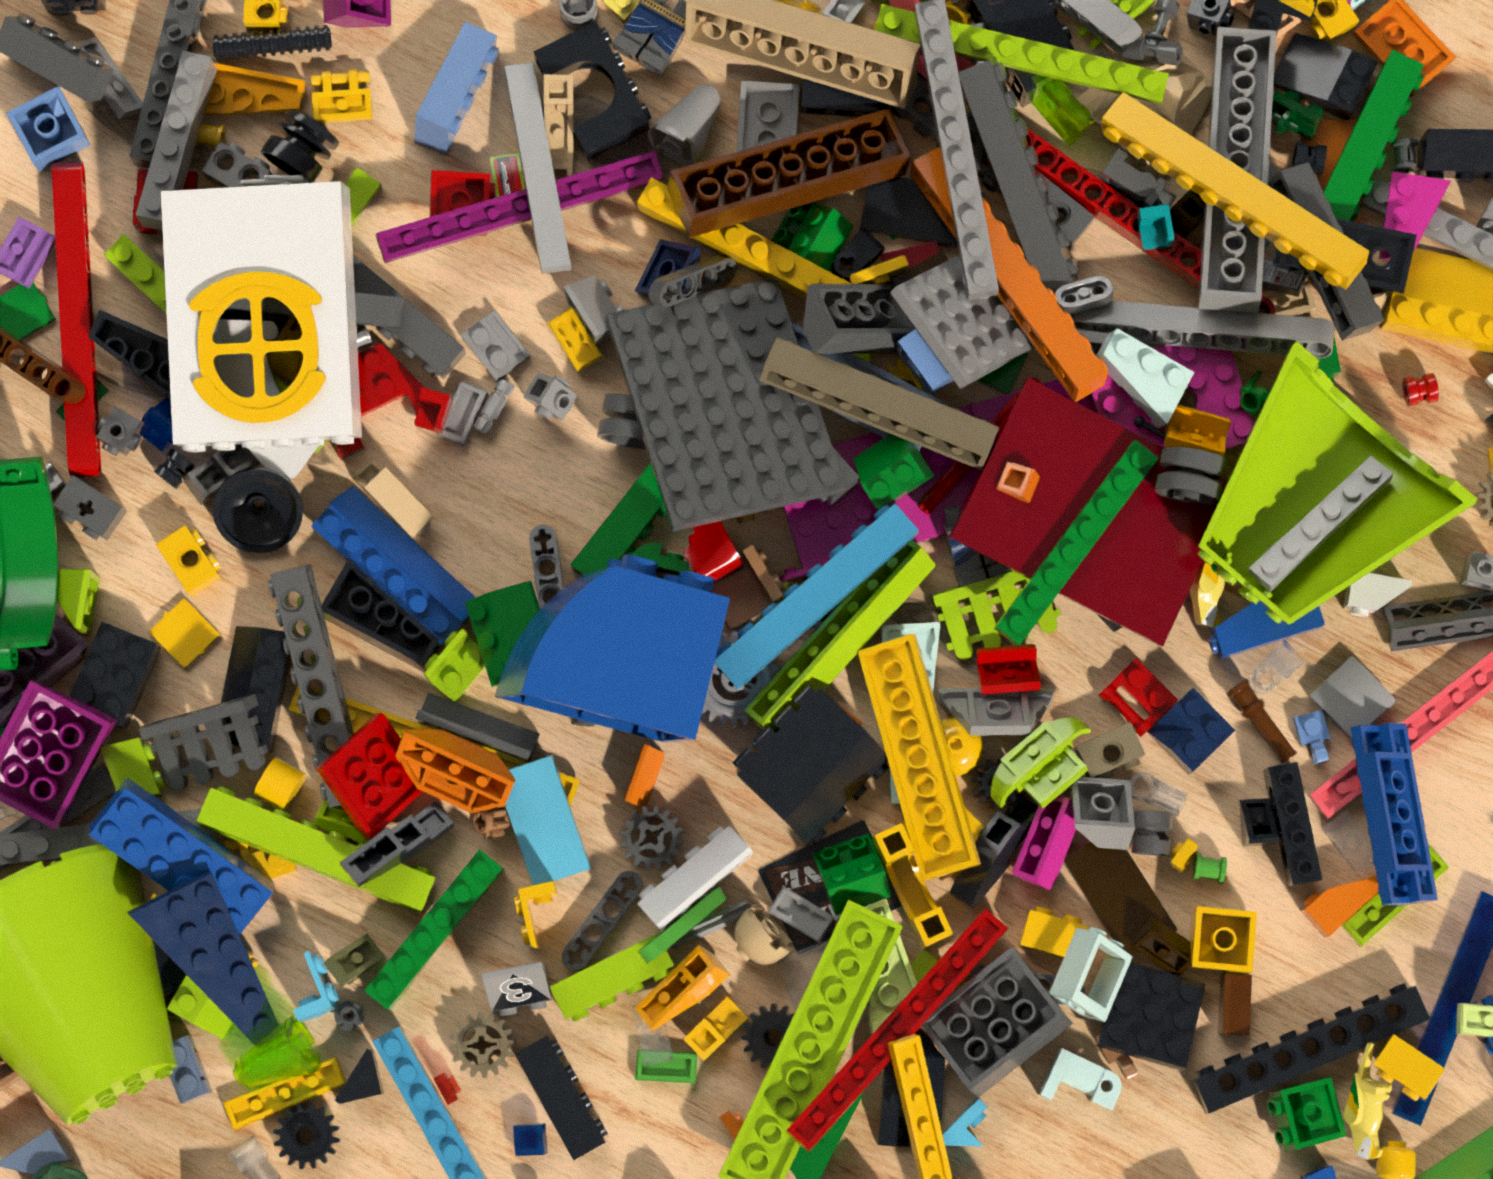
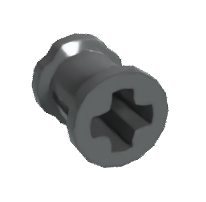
M1403 138L1394 140L1391 143V147L1395 149L1394 172L1409 173L1419 170L1415 147L1418 145L1417 139Z

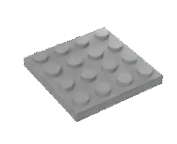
M960 255L896 286L890 292L960 389L1022 356L1034 347L1015 320L1011 319L1009 311L996 295L968 300Z

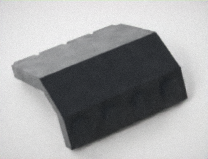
M806 685L793 699L800 709L796 711L788 704L772 720V723L779 731L775 733L767 726L751 742L759 752L755 755L746 748L732 762L740 770L737 777L798 835V839L805 846L810 842L816 845L827 833L823 828L831 820L837 823L848 811L844 806L852 798L857 802L868 790L865 784L872 777L878 780L889 768L886 765L888 761L886 753L874 739L821 688L815 692L809 685Z

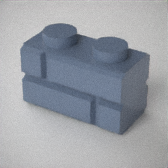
M184 1036L174 1040L173 1045L178 1066L173 1068V1073L169 1076L180 1104L191 1102L212 1093L213 1091L199 1054L195 1052L196 1047L192 1036Z

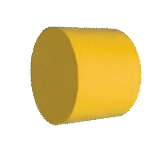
M275 757L258 781L253 796L276 809L286 812L298 795L306 779V773Z

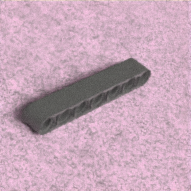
M355 292L356 324L401 328L404 298ZM266 297L262 300V313L295 317L293 312L281 301L272 297ZM245 298L239 299L227 309L251 312L250 301Z

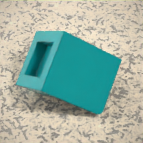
M1169 204L1139 208L1137 220L1143 250L1171 247L1174 241V232Z

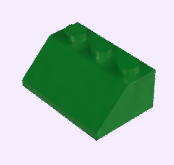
M531 581L488 592L465 602L491 687L498 686L503 668L515 643L528 623L540 610Z

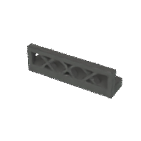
M1493 591L1383 606V614L1389 628L1388 645L1390 650L1398 651L1493 637V607L1487 608L1481 605L1484 602L1493 601ZM1456 606H1463L1467 608V610L1458 612L1453 610L1452 608ZM1433 610L1438 612V614L1428 616L1423 614V612ZM1404 614L1409 618L1395 621L1393 615Z
M431 693L427 694L422 709L418 710L416 719L421 723L445 730L456 736L528 762L532 758L540 737L539 733Z

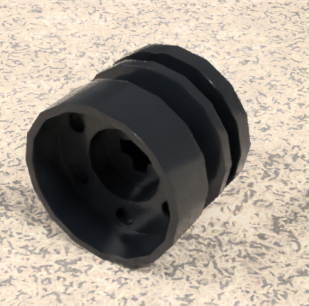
M287 109L283 116L288 123L279 121L277 124V128L286 137L281 138L276 135H270L261 149V154L288 175L303 174L309 180V183H314L323 170L315 156L329 160L331 153L328 149L336 150L339 141L325 126L315 119Z

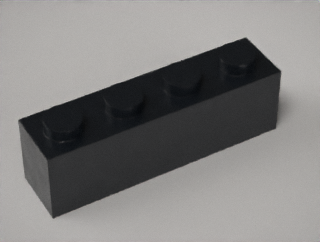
M545 1036L515 1053L573 1161L606 1143L604 1136L608 1132L601 1119L594 1120L589 1110L593 1108V1104L586 1092L579 1093L574 1084L579 1079L572 1066L565 1067L560 1056L564 1055V1052L556 1038L550 1040L549 1036Z

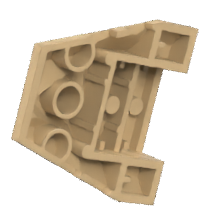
M1184 54L1178 66L1159 63L1156 57L1136 65L1169 73L1162 104L1134 99L1192 136L1194 129L1211 101L1212 82ZM1090 87L1072 105L1092 126L1097 122L1102 127V117L1120 94ZM1117 142L1135 161L1133 167L1138 171L1151 173L1156 178V181L1159 177L1163 179L1167 175V173L1161 174L1156 171L1151 163L1144 158L1133 156L1127 147Z

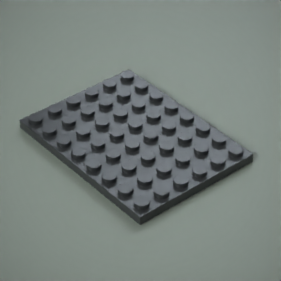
M770 278L697 294L693 298L670 307L650 304L606 315V322L672 532L844 493L846 487L819 405L759 381L776 338L791 341L799 346L777 280Z

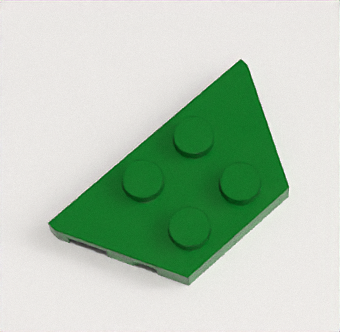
M864 1092L810 1152L800 1145L790 1167L796 1179L821 1178Z

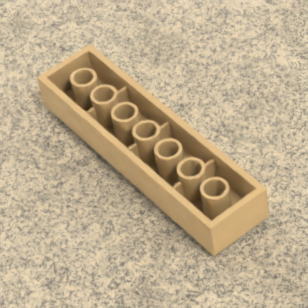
M687 0L685 43L903 109L906 108L916 87L921 44L774 0Z

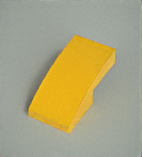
M727 996L683 1040L705 1061L749 1016Z

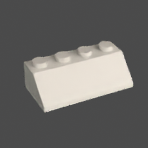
M721 826L718 827L707 837L710 842L701 849L697 845L684 856L687 862L680 868L673 865L661 876L664 879L662 883L656 888L651 884L638 895L641 898L637 903L638 906L660 932L752 856L753 851L730 826L725 830Z

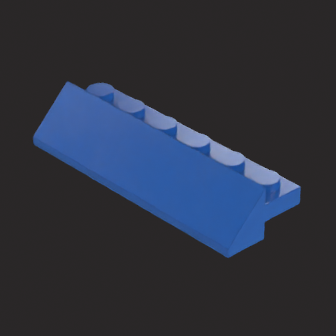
M351 486L330 502L331 505L311 525L346 560L350 559L356 564L357 568L366 576L368 575L388 596H391L409 615L411 614L439 640L441 646H443L445 640L453 631H457L470 620L465 602L476 597L354 486Z
M1386 723L1379 726L1358 725L1351 727L1352 745L1355 750L1358 767L1357 774L1361 784L1362 802L1366 812L1368 835L1371 840L1373 864L1376 869L1378 892L1382 905L1397 907L1436 901L1438 897L1407 725L1402 723Z

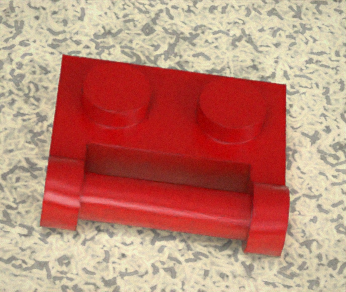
M1137 658L1098 695L1104 702L1107 700L1136 728L1135 732L1140 737L1178 701ZM1120 686L1150 715L1145 721L1115 692Z

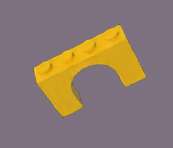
M900 823L874 835L872 838L874 847L921 949L951 936L953 932L941 906L937 907L925 882L921 881L913 855L915 850L903 824Z

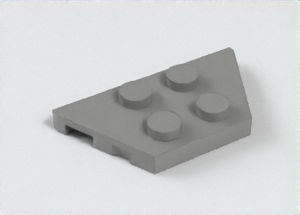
M1054 687L981 695L980 688H939V701L959 721L969 735H1030L1054 699Z

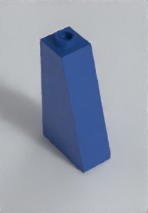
M1260 602L1256 605L1251 603L1210 631L1211 637H1208L1211 651L1213 654L1217 653L1220 660L1321 629L1325 626L1320 607H1316L1288 625L1283 620L1279 624L1274 622L1265 614L1268 609Z

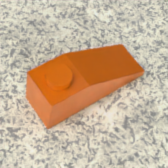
M1377 876L1326 889L1320 893L1315 890L1303 900L1306 906L1301 912L1324 938L1329 937L1378 892Z

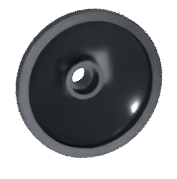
M248 468L238 471L221 484L215 495L213 503L215 525L226 541L243 551L265 553L277 550L293 539L302 522L303 504L297 488L284 475L271 469ZM262 500L264 505L256 506L254 501Z

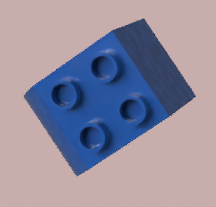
M623 555L622 561L608 559L605 569L582 575L564 587L528 623L506 661L495 697L663 743L695 740L730 598L712 593L715 579L706 575L680 571L679 577L664 575V579L655 577L658 563L633 555Z

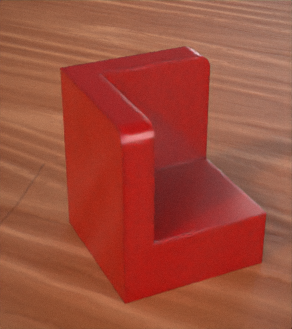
M422 387L418 398L420 405L414 424L416 427L442 434L452 404V398L448 394Z

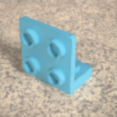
M310 950L303 954L321 998L312 995L298 1002L300 1007L293 1009L297 1021L307 1022L338 1009L335 1002L340 1000L334 984L327 983L324 974L328 972V969L324 965L325 961L322 955H316Z

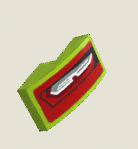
M519 152L490 157L497 197L525 189Z

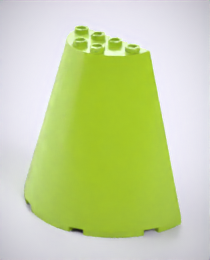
M1297 341L1290 347L1201 538L1198 545L1200 551L1197 553L1210 566L1215 563L1219 567L1215 572L1226 582L1232 585L1237 583L1241 586L1238 592L1248 601L1253 602L1255 605L1260 602L1268 609L1265 614L1274 622L1279 624L1283 620L1288 625L1464 512L1478 500L1457 480L1443 473L1440 475L1432 466L1417 455L1412 454L1333 385L1334 383L1321 369L1317 368L1319 360ZM1370 456L1393 473V479L1271 592L1248 574L1249 567Z
M102 844L61 853L59 855L62 860L56 863L53 861L50 866L44 867L42 861L0 880V1057L67 1126L71 1123L78 1125L90 1118V1113L99 1108L105 1110L114 1106L118 1102L116 1097L124 1092H128L129 1095L136 1094L146 1087L145 1084L155 1078L162 1080L173 1073V1068L178 1066L153 940L126 913L145 903L139 870Z

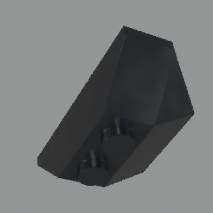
M919 1029L915 1034L920 1035L940 1121L942 1117L945 1057ZM891 1060L883 1069L878 1145L910 1147L911 1142Z

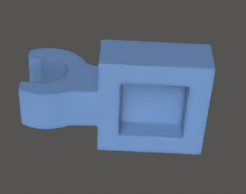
M1323 710L1294 717L1293 723L1300 747L1310 746L1315 765L1327 762L1329 757L1323 741L1330 740L1331 737Z

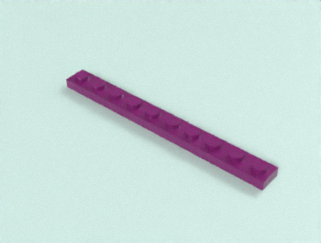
M655 151L555 180L561 211L644 187L648 184L651 177L660 182L663 181L664 177ZM526 189L376 233L375 236L384 263L530 221L531 214Z

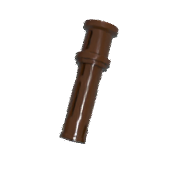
M1246 678L1230 689L1226 695L1234 699L1242 710V717L1249 718L1279 758L1281 764H1283L1290 757L1297 754V752L1263 708L1265 706L1264 700L1258 699L1248 685L1250 681Z

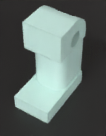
M1059 1048L1038 1095L1052 1100L1059 1083L1062 1082L1091 1096L1090 1102L1112 1111L1121 1093L1122 1084L1120 1078L1114 1072L1070 1051ZM1104 1080L1110 1085L1109 1090L1106 1092L1101 1089V1083Z

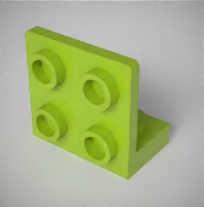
M463 628L459 633L453 631L443 644L446 646L439 656L434 654L424 666L426 669L424 673L426 679L455 703L485 669L478 644L470 638Z

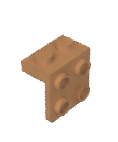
M753 545L742 551L740 558L744 566L743 569L714 583L712 593L730 598L725 620L731 628H737L759 615L773 602L777 604L783 600L781 591L785 590L784 585L777 574L771 576L766 568L769 565L767 557L761 549L756 551Z

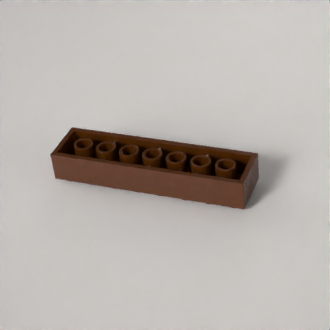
M888 108L670 171L667 190L688 237L691 238L906 175L911 155Z

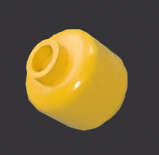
M1388 1141V1147H1380L1384 1151L1382 1156L1377 1158L1376 1174L1378 1177L1383 1179H1413L1415 1177L1416 1152L1413 1149L1406 1148V1142Z

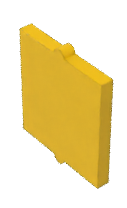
M185 598L171 611L164 612V617L149 631L184 669L200 654L205 655V650L220 636Z

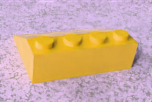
M1416 248L1412 256L1404 294L1388 292L1381 329L1493 354V270L1473 260Z

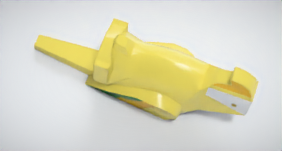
M1203 560L1189 591L1195 623L1212 628L1221 624L1223 620L1219 618L1217 603L1224 590L1225 580L1215 572L1219 568L1215 563L1210 566Z
M1367 1043L1358 1073H1354L1343 1114L1345 1121L1351 1129L1356 1156L1367 1160L1380 1158L1384 1151L1380 1149L1378 1131L1383 1119V1102L1389 1098V1093H1391L1392 1085L1380 1080H1374L1370 1076L1374 1050L1373 1043Z

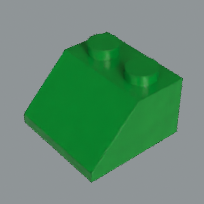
M893 434L887 435L853 458L861 485L877 510H880L886 504L888 506L892 505L934 477L933 472L915 444Z

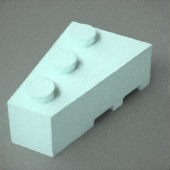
M1118 328L1108 333L1096 356L1103 359L1111 378L1120 387L1122 386L1134 399L1133 402L1144 410L1157 428L1168 423L1194 374L1193 371Z

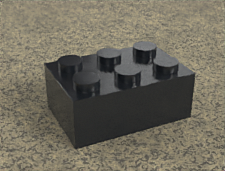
M101 621L69 697L88 704L117 719L115 726L127 730L162 647L152 641Z

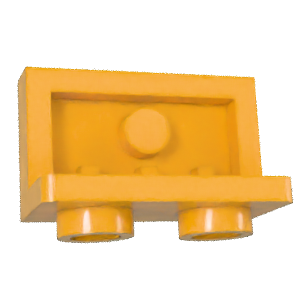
M1177 404L1165 428L1164 446L1194 448L1224 457L1226 436L1231 420Z

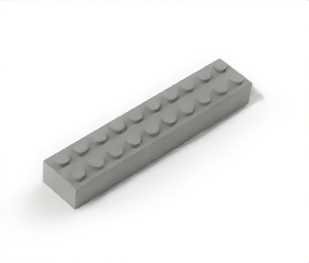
M1217 27L1214 45L1208 147L1268 185L1276 31ZM1205 203L1198 309L1258 313L1262 298L1265 237H1257L1250 231L1247 225L1240 221L1235 222L1225 214V211L1216 205L1211 206Z

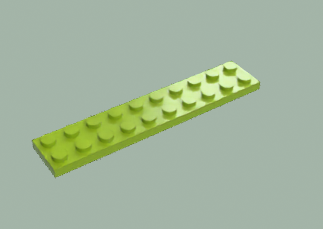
M850 900L847 901L720 1170L719 1178L785 1179L800 1148V1144L788 1135L786 1130L831 1081L903 925Z

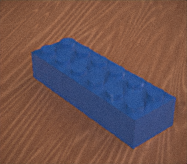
M128 777L90 824L89 835L168 891L210 871L239 935L273 894V880Z

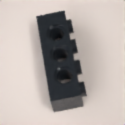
M1298 762L1268 767L1263 770L1279 835L1278 845L1287 887L1322 880Z

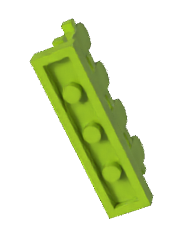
M1011 571L992 578L986 577L985 580L963 587L957 586L931 594L930 599L933 607H940L942 613L937 614L938 621H945L951 642L946 643L947 650H954L956 657L966 660L972 656L973 648L971 644L982 641L985 648L1000 647L1001 634L994 629L996 622L991 606L1001 603L1005 613L1023 589H1016L1015 583L1025 580L1027 584L1030 579ZM997 589L998 595L988 598L986 592ZM969 598V605L959 606V600ZM1051 603L1038 620L1039 628L1043 632L1052 633L1056 630L1058 625L1056 617L1061 616L1060 609L1053 610ZM973 612L979 633L969 636L962 615Z

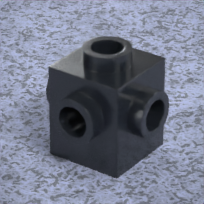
M1192 0L1186 12L1189 28L1197 30L1205 36H1216L1217 27L1230 28L1235 14L1232 11L1230 0Z

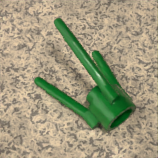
M1257 370L1249 382L1240 388L1242 393L1240 404L1246 412L1250 413L1252 418L1259 415L1270 390L1267 391L1260 386L1253 387L1262 375L1261 370Z

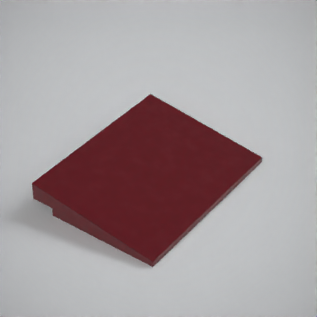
M1026 378L990 449L982 470L979 471L960 509L961 512L948 538L1030 579L1131 442L1137 440L1155 454L1158 460L1058 594L1158 646H1164L1203 562V559L1197 555L1200 551L1198 545L1217 504H1191L1158 495L1155 492L1157 476L1166 472L1159 466L1163 447L1046 386ZM1007 461L1035 469L1040 476L1030 503L996 489ZM1220 478L1215 481L1222 486V495L1228 481Z

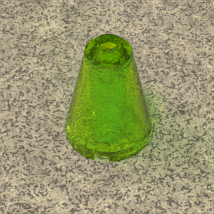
M294 1016L287 1018L235 1061V1068L233 1069L235 1080L239 1085L243 1084L245 1087L251 1088L319 1071L321 1067L319 1052L313 1054L310 1046L315 1043L313 1036L303 1022L297 1021V1018L294 1019Z

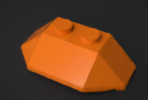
M406 729L395 755L399 763H402L405 772L417 789L469 813L485 811L495 807H505L516 781L497 754L445 730Z

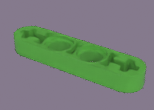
M717 886L645 944L638 953L648 964L727 900V895L720 886Z

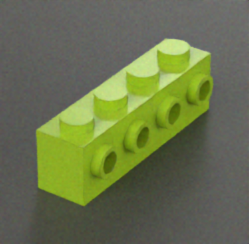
M658 933L550 986V990L565 1020L572 1018L573 1022H577L590 1015L588 1009L598 1004L603 1009L617 1002L616 995L626 991L629 996L643 989L642 982L652 977L655 982L665 978L670 973L669 969L674 967L667 950L648 964L638 953Z

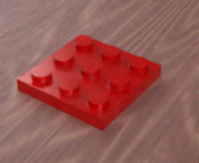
M376 713L316 768L365 840H371L423 792L415 787L405 772L402 763H399L395 757L401 738L383 713Z

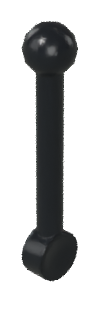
M1142 416L1134 418V425L1136 427H1144L1161 438H1165L1163 431L1145 422Z

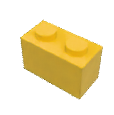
M1036 906L1035 911H1027L1018 946L1064 959L1076 927L1087 930L1088 926L1081 924V918L1065 914L1064 919L1052 916V910Z
M1394 1034L1373 1064L1378 1069L1375 1073L1378 1077L1389 1084L1393 1080L1403 1086L1401 1092L1414 1101H1417L1418 1098L1425 1101L1445 1072V1068Z

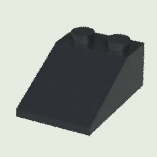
M1295 32L1274 73L1273 86L1284 92L1291 90L1297 93L1301 100L1311 105L1316 104L1323 111L1342 120H1349L1378 62L1352 49Z

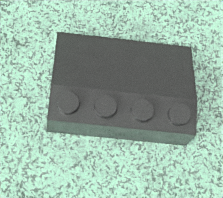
M1012 946L948 996L922 1027L968 1090L979 1098L1073 1023Z

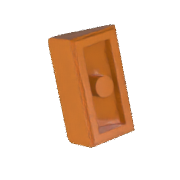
M647 744L642 745L624 796L625 803L642 808V806L647 807L665 757L663 752Z

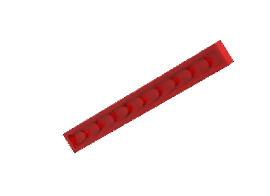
M985 908L791 1124L786 1133L806 1151L810 1152L892 1060L888 1043L915 1034L1005 934L1008 927Z

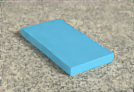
M553 755L508 769L516 781L505 806L532 884L537 885L556 881L591 869Z

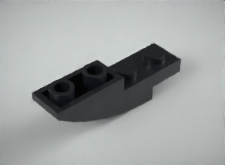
M1019 795L1004 814L997 811L975 842L981 864L958 872L950 890V894L973 909L978 905L1011 865L1008 858L1027 836L1038 805Z

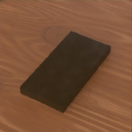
M1089 842L1064 859L1065 867L1111 939L1123 944V950L1133 956L1132 958L1140 954V952L1134 949L1131 943L1151 916H1154L1172 930H1178L1127 850L1098 848L1092 842Z

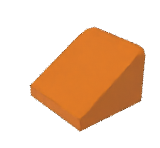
M1007 461L996 489L1030 503L1040 476L1035 469Z

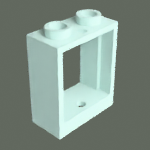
M1076 927L1049 994L1083 1017L1106 1022L1133 956L1123 950L1124 945L1120 942L1107 939L1106 932L1095 927H1090L1089 930ZM1099 948L1106 955L1091 991L1086 996L1080 991Z

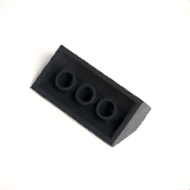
M1427 129L1417 145V163L1419 164L1417 175L1438 179L1455 178L1456 182L1473 181V178H1484L1485 182L1493 183V129Z
M236 626L221 703L255 694L258 706L250 709L252 717L257 715L259 723L254 726L261 746L266 745L267 753H272L291 656H287L284 650L283 639L286 638L284 631L262 627ZM230 716L224 718L226 724L232 722ZM235 730L229 731L233 747L240 748Z

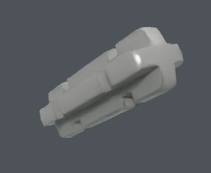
M505 379L498 381L494 388L496 392L491 393L481 411L482 417L478 416L474 423V428L483 434L490 433L494 425L492 423L493 420H497L507 402L505 398L507 396L510 397L514 390V385Z

